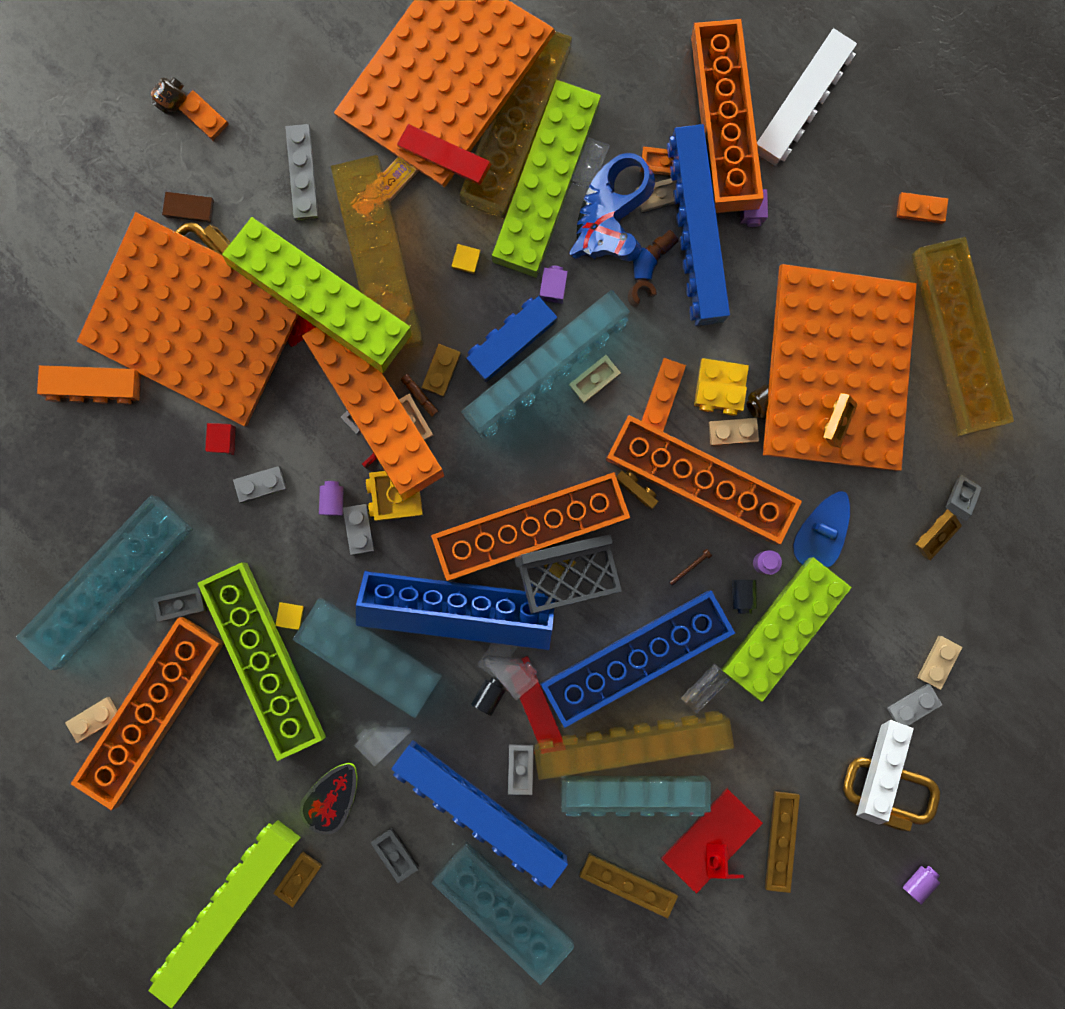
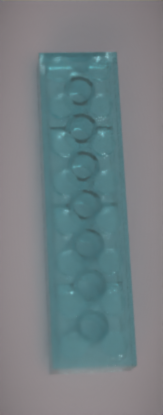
M610 290L461 411L463 418L481 439L485 436L487 439L498 431L499 424L503 421L507 424L517 416L516 412L520 407L525 409L535 401L536 394L540 391L544 394L552 388L553 382L557 377L562 379L572 371L573 364L584 362L590 356L589 353L594 347L600 349L609 341L610 334L613 332L615 334L620 333L627 326L626 323L629 321L630 311L614 291Z
M151 495L16 638L50 671L61 669L193 529L160 497Z

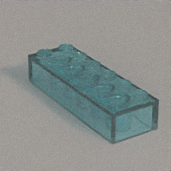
M318 598L292 639L414 718L419 714L443 676L369 627L356 626L355 618L324 598Z
M561 776V811L566 812L567 816H581V812H591V816H606V812H616V816H630V812H640L641 816H655V812H665V816H680V812H689L690 816H704V812H711V782L705 776Z
M465 842L434 876L432 884L540 985L574 949L573 940L468 842Z

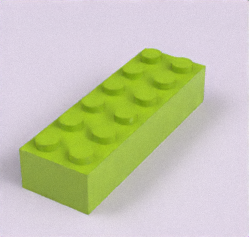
M814 557L808 558L720 670L757 700L763 702L852 587Z

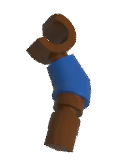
M669 230L662 237H657L652 242L653 246L649 245L646 248H642L638 258L633 260L634 280L637 283L628 292V301L631 306L637 307L640 303V299L637 296L638 289H644L648 293V297L657 295L654 285L649 281L652 280L654 267L661 258L660 254H666L679 242L673 231Z

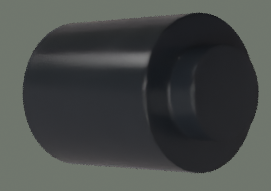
M732 580L733 609H738V614H752V609H757V581Z
M493 677L490 680L485 679L471 705L492 716L506 691L502 688L504 683Z

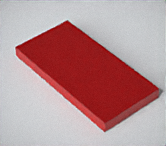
M726 789L661 857V860L697 894L711 879L707 875V845L726 844L729 860L763 822L731 791Z

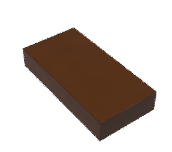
M165 192L162 215L170 218L211 223L214 199L212 197Z

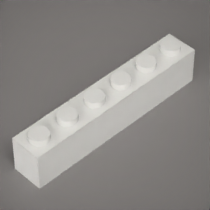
M832 29L758 140L757 149L759 156L774 166L780 160L785 162L792 151L789 148L793 140L795 142L799 141L805 131L802 129V126L806 121L811 123L818 112L814 108L818 102L821 104L825 102L830 94V91L827 90L831 83L837 84L843 74L840 69L844 64L848 66L856 55L853 52L857 44L836 29Z

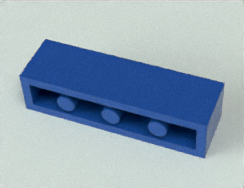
M539 296L536 299H528L521 306L522 311L517 315L512 313L504 320L503 323L505 325L501 329L497 330L495 328L485 337L487 341L481 346L476 344L468 351L467 362L486 383L557 322V316Z

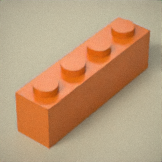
M39 365L37 394L44 396L46 401L60 402V398H69L70 402L83 403L84 399H93L94 403L106 404L108 400H117L118 404H131L132 401H140L141 374L135 369Z

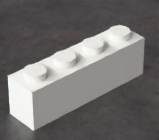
M889 720L881 725L857 810V817L878 825L889 821L914 728L893 720Z

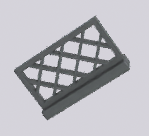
M611 535L595 537L515 557L516 568L519 567L531 614L621 592L610 544H612ZM600 552L605 553L607 561L603 568L593 562L596 554ZM575 558H580L587 563L582 573L571 567ZM553 563H558L565 568L560 578L548 572ZM590 565L600 571L596 582L585 576ZM535 568L543 573L537 584L529 579L527 569ZM568 570L579 577L574 587L563 581ZM604 574L611 578L613 589L607 590L599 585ZM546 576L557 582L551 593L540 586ZM582 579L593 586L588 595H584L577 590ZM560 585L571 591L567 600L563 601L555 596ZM539 590L547 595L548 599L545 605L536 607L534 596Z

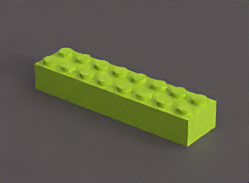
M556 79L492 254L493 263L537 278L597 114L601 95Z
M253 217L249 219L222 253L228 266L382 373H384L412 336L409 325Z
M241 562L198 582L197 584L277 761L325 739L326 735L248 563Z
M279 820L273 825L269 823L256 837V840L259 841L258 844L254 843L241 857L243 864L239 863L226 877L229 883L225 882L218 888L210 899L214 903L210 902L206 908L204 907L195 919L199 923L195 922L180 939L182 942L171 951L165 959L166 962L150 979L153 982V985L148 990L151 994L171 1009L176 1005L301 838Z

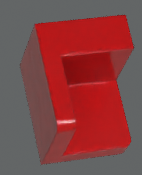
M207 423L205 450L207 452L234 455L236 427L231 424Z

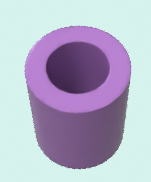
M325 481L324 486H320L319 515L343 516L344 487L339 486V482Z
M762 551L754 557L753 566L759 574L771 575L780 570L782 560L775 551Z
M921 866L902 888L922 905L939 886L940 882L937 879L940 875L930 866L926 869Z

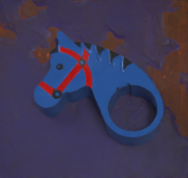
M632 153L621 154L604 165L596 174L585 194L580 209L576 232L577 241L569 252L574 259L585 254L594 260L596 257L612 255L624 261H633L638 258L642 247L632 234L626 233L625 229L620 225V220L647 201L653 193L655 177L643 158ZM630 166H639L644 169V180L638 190L628 195H620L613 192L615 191V179L623 169Z

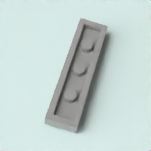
M309 124L285 126L295 221L317 219L319 217Z

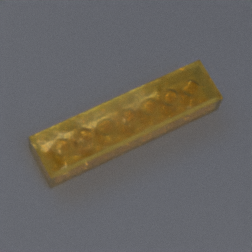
M555 31L554 36L483 133L475 155L490 161L492 165L481 185L465 179L459 194L460 203L505 219L556 79L559 80L570 53L572 37Z
M377 155L332 165V175L360 292L411 327L412 336L401 350L423 345L424 341L380 159Z
M966 237L918 248L911 255L958 435L963 436L1013 423L1014 418Z
M719 711L704 713L705 717L703 718L688 715L681 717V721L674 722L671 719H663L657 721L658 725L650 726L648 723L634 724V729L625 730L624 727H614L609 729L610 733L601 734L600 730L586 732V737L577 738L576 734L562 736V741L554 743L552 738L538 740V744L534 745L538 778L542 780L734 748L730 719L719 713Z

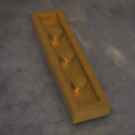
M774 791L765 889L768 891L791 893L800 795L796 793Z
M590 853L579 874L580 878L667 919L678 897L676 893Z

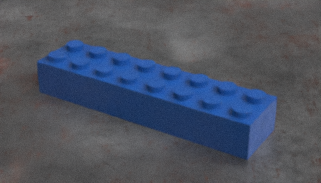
M704 124L676 127L672 136H669L667 152L668 158L672 157L673 159L672 166H670L671 180H676V189L673 190L674 203L679 205V213L676 214L677 226L682 227L680 248L681 251L685 250L686 255L685 260H683L684 274H688L689 283H686L687 296L692 298V306L689 307L691 321L695 320V326L724 323L730 316Z
M364 571L356 603V626L545 650L550 649L554 608L531 614L525 591ZM536 593L534 596L536 607L545 605L548 596L544 593Z
M706 591L543 681L541 686L561 723L566 728L734 635L735 632L713 592Z
M414 740L411 741L391 768L395 772L393 774L395 778L402 783L409 782L414 786L413 791L422 798L427 796L433 800L434 803L432 805L440 812L445 813L447 811L453 815L452 820L460 827L464 828L467 826L473 830L472 835L482 843L486 840L493 846L492 850L502 858L506 855L513 861L511 864L522 873L526 870L533 876L531 879L543 888L546 885L551 889L567 867L566 854Z

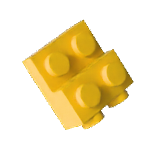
M702 358L694 406L700 407V411L714 412V409L723 410L725 415L737 416V413H741L744 410L749 365Z
M385 471L369 473L370 479H366L367 493L372 495V502L368 503L370 517L374 516L375 521L423 515L420 491L403 501Z

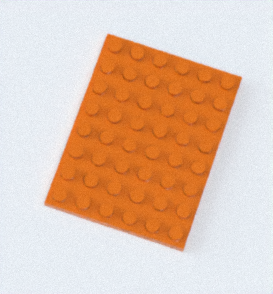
M414 0L336 108L334 114L445 188L454 173L397 146L406 126L410 124L470 152L556 32L553 27L509 0Z
M135 212L77 342L130 369L137 370L138 373L243 426H247L299 315L228 266L221 254Z
M786 264L779 266L763 456L890 471L902 470L917 283ZM843 393L850 395L857 403V407L841 447L838 448L831 446L823 436L825 425L830 421L833 414V405L839 399L840 394Z

